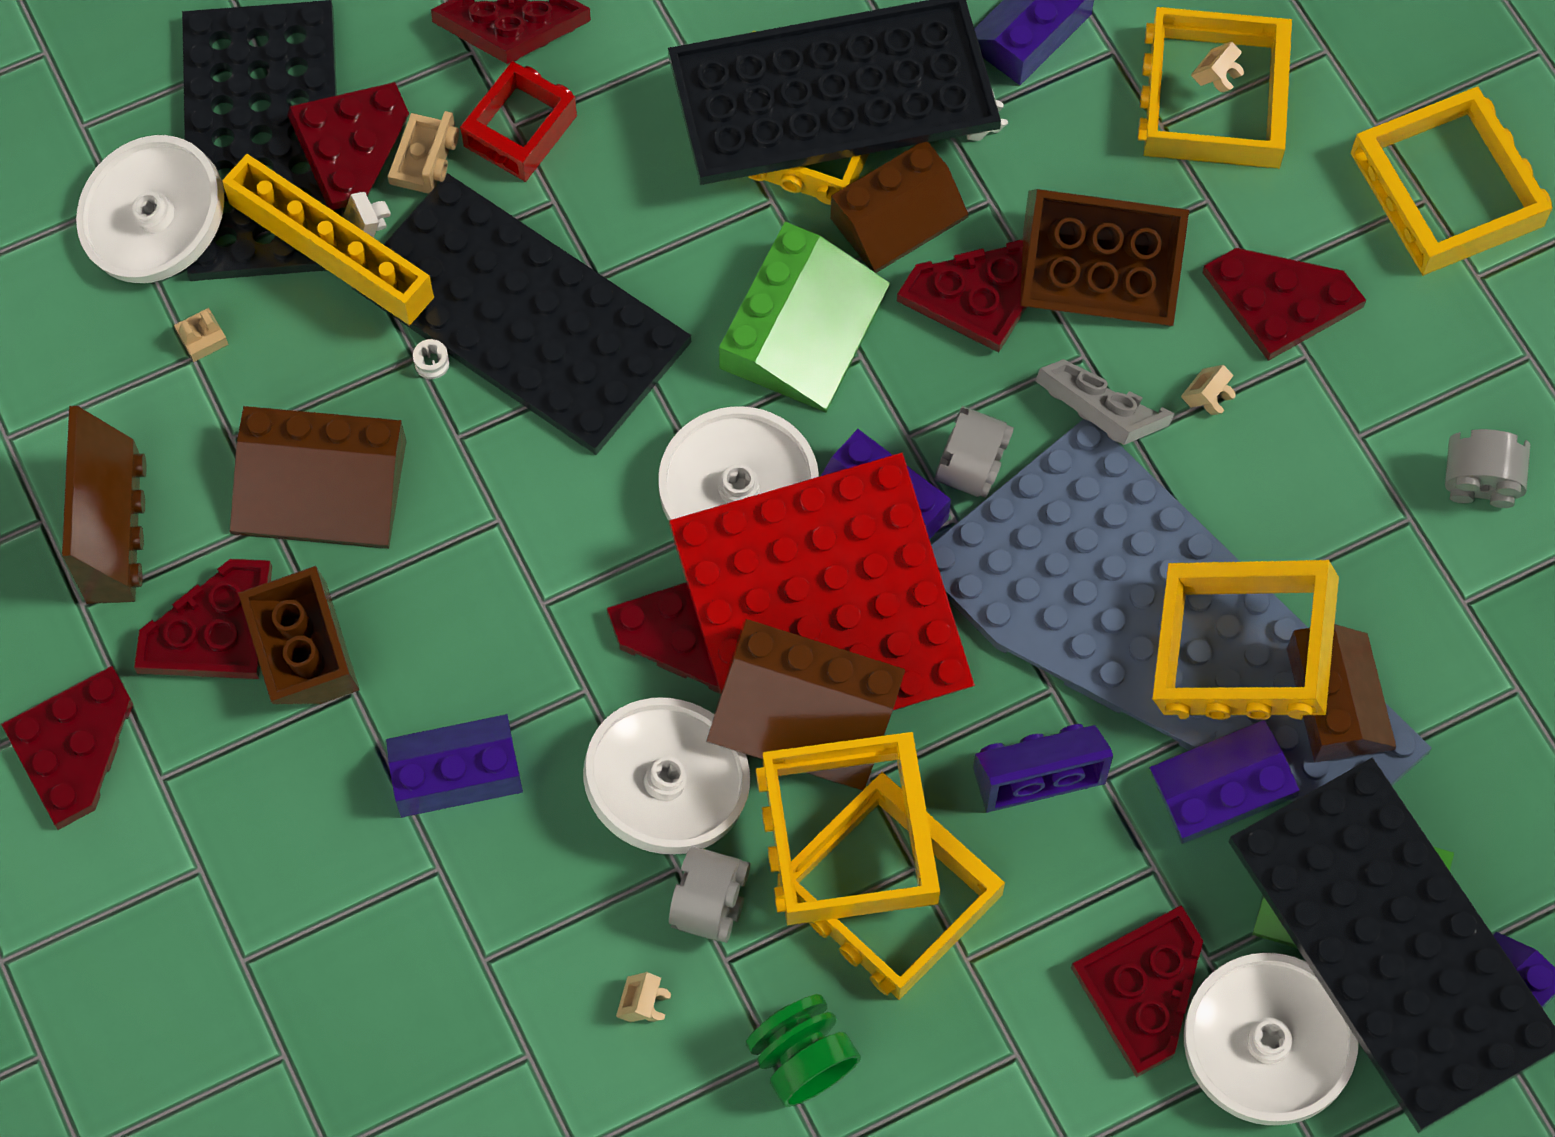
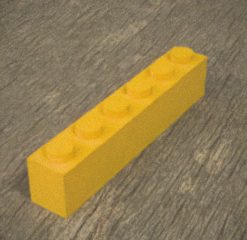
M246 154L222 180L228 202L231 206L409 326L433 300L434 294L430 275L249 154Z

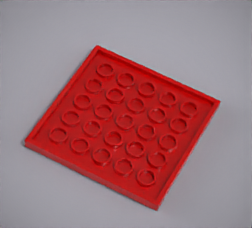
M903 452L669 520L670 530L720 694L742 624L746 619L905 669L893 711L975 686Z

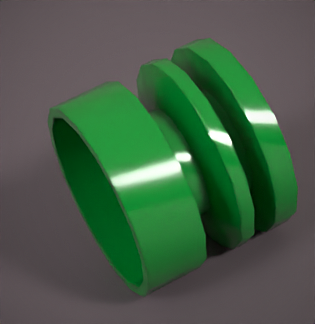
M811 995L783 1007L756 1028L746 1040V1046L751 1054H760L757 1063L761 1069H769L781 1065L770 1078V1084L785 1107L801 1104L827 1090L852 1071L861 1059L859 1052L845 1032H838L825 1037L836 1024V1017L831 1012L824 1013L827 1009V1003L822 995Z

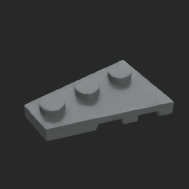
M1064 359L1040 368L1035 380L1047 389L1052 397L1065 402L1076 410L1081 418L1091 421L1105 431L1110 439L1123 445L1168 427L1175 414L1163 407L1158 413L1141 405L1143 397L1130 391L1127 394L1114 392L1107 388L1108 383L1105 379Z

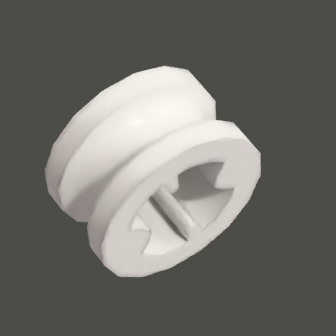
M428 339L420 342L414 348L413 360L415 369L420 376L426 379H436L447 372L450 362L447 348L443 343L438 340ZM431 353L437 354L438 363H435L433 360V365H425L424 356L427 355L430 358Z

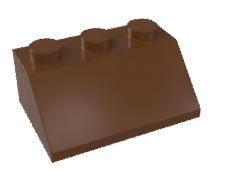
M929 142L915 145L831 195L830 219L869 269L875 273L968 218V211L949 167Z
M316 566L238 593L272 704H322L360 690L327 583Z
M1334 624L1326 715H1303L1314 763L1396 749L1368 633ZM1310 628L1294 630L1287 646V653L1296 687L1305 686Z

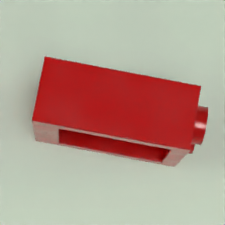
M513 61L460 126L463 147L526 182L577 117L575 96L567 87L561 84L554 85L542 78L532 67H523ZM516 88L553 108L552 112L524 147L487 126Z

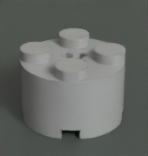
M961 406L955 420L956 425L949 435L937 467L934 481L976 497L982 496L986 498L1002 463L1000 459L1004 449L1006 450L1014 427L1007 425V422Z
M1471 430V437L1460 439L1461 432L1453 434L1449 438L1445 488L1450 491V500L1457 503H1471L1474 501V498L1490 500V505L1494 507H1513L1515 499L1524 496L1527 492L1530 443L1525 440L1524 444L1521 445L1517 443L1518 435L1499 430Z
M691 847L680 870L684 871L680 885L676 884L669 913L671 928L727 943L732 931L733 921L738 922L742 912L744 897H740L738 894L740 886L744 887L747 882L751 863L706 849Z

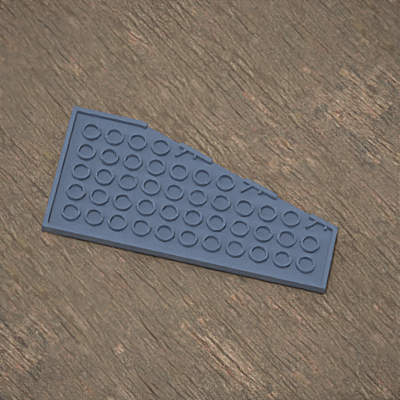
M1081 420L931 545L948 601L997 650L1005 654L1009 652L1061 679L1064 681V685L1119 714L1123 712L1179 742L1181 747L1189 751L1262 721L1246 715H1230L1228 719L1224 720L1212 719L1206 715H1190L1189 718L1181 720L1178 715H1163L1152 700L1168 563L1240 561L1118 442L1110 439L1105 431L1091 421ZM1273 593L1186 595L1175 688L1296 687L1287 653V646L1294 630L1308 627ZM1386 704L1396 743L1395 750L1314 763L1304 718L1300 720L1291 718L1288 715H1271L1269 719H1264L1282 749L1300 789L1298 797L1290 800L1292 802L1372 757L1393 786L1428 755L1432 747Z

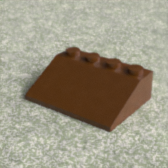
M1042 189L1029 190L1023 228L1020 306L1174 326L1189 210Z
M69 406L62 557L87 604L135 602L136 587H142L143 580L142 566L140 563H137V550H143L144 547L143 528L138 526V515L145 512L144 491L139 490L140 477H146L147 465L145 454L139 453L134 439L81 407Z
M243 406L236 446L230 533L234 535L389 549L406 447V437L402 421Z
M746 619L738 636L706 742L763 760V752L884 736L905 669ZM874 763L805 773L863 791Z

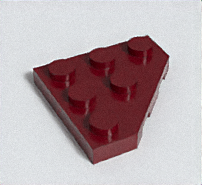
M449 0L431 9L433 23L506 64L519 60L522 56L546 46L549 42L567 33H571L576 28L591 21L590 8L576 0H497L475 2V0Z
M395 82L290 106L288 117L325 202L331 210L347 207L351 194L365 192L368 197L409 116L408 109Z
M1023 240L1008 242L1006 247L986 252L983 248L953 256L952 260L932 264L931 261L916 264L897 293V302L999 353L1027 308L1020 306Z
M1235 248L1204 265L1202 272L1268 361L1364 308L1366 303L1364 296L1343 270Z
M229 559L217 569L218 573L203 585L199 586L197 584L172 604L173 608L157 621L151 620L139 630L134 665L137 674L259 679L260 664L238 593L271 582V562L268 560Z
M686 582L607 608V614L620 650L634 656L638 654L656 662L660 668L685 679L687 677L707 685L708 689L720 694Z
M113 666L1 724L57 830L96 810L101 796L99 791L106 772L110 771L120 743L118 738L125 719L129 718L133 707V702Z
M1182 905L1072 963L1071 966L1073 973L1136 1078L1173 1058L1176 1051L1203 945L1202 937Z

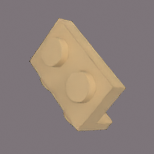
M445 111L442 120L414 113L410 114L388 174L390 185L429 194L436 187L438 181H444L448 168L446 157L449 149L454 150L459 139V128L455 127L452 112Z

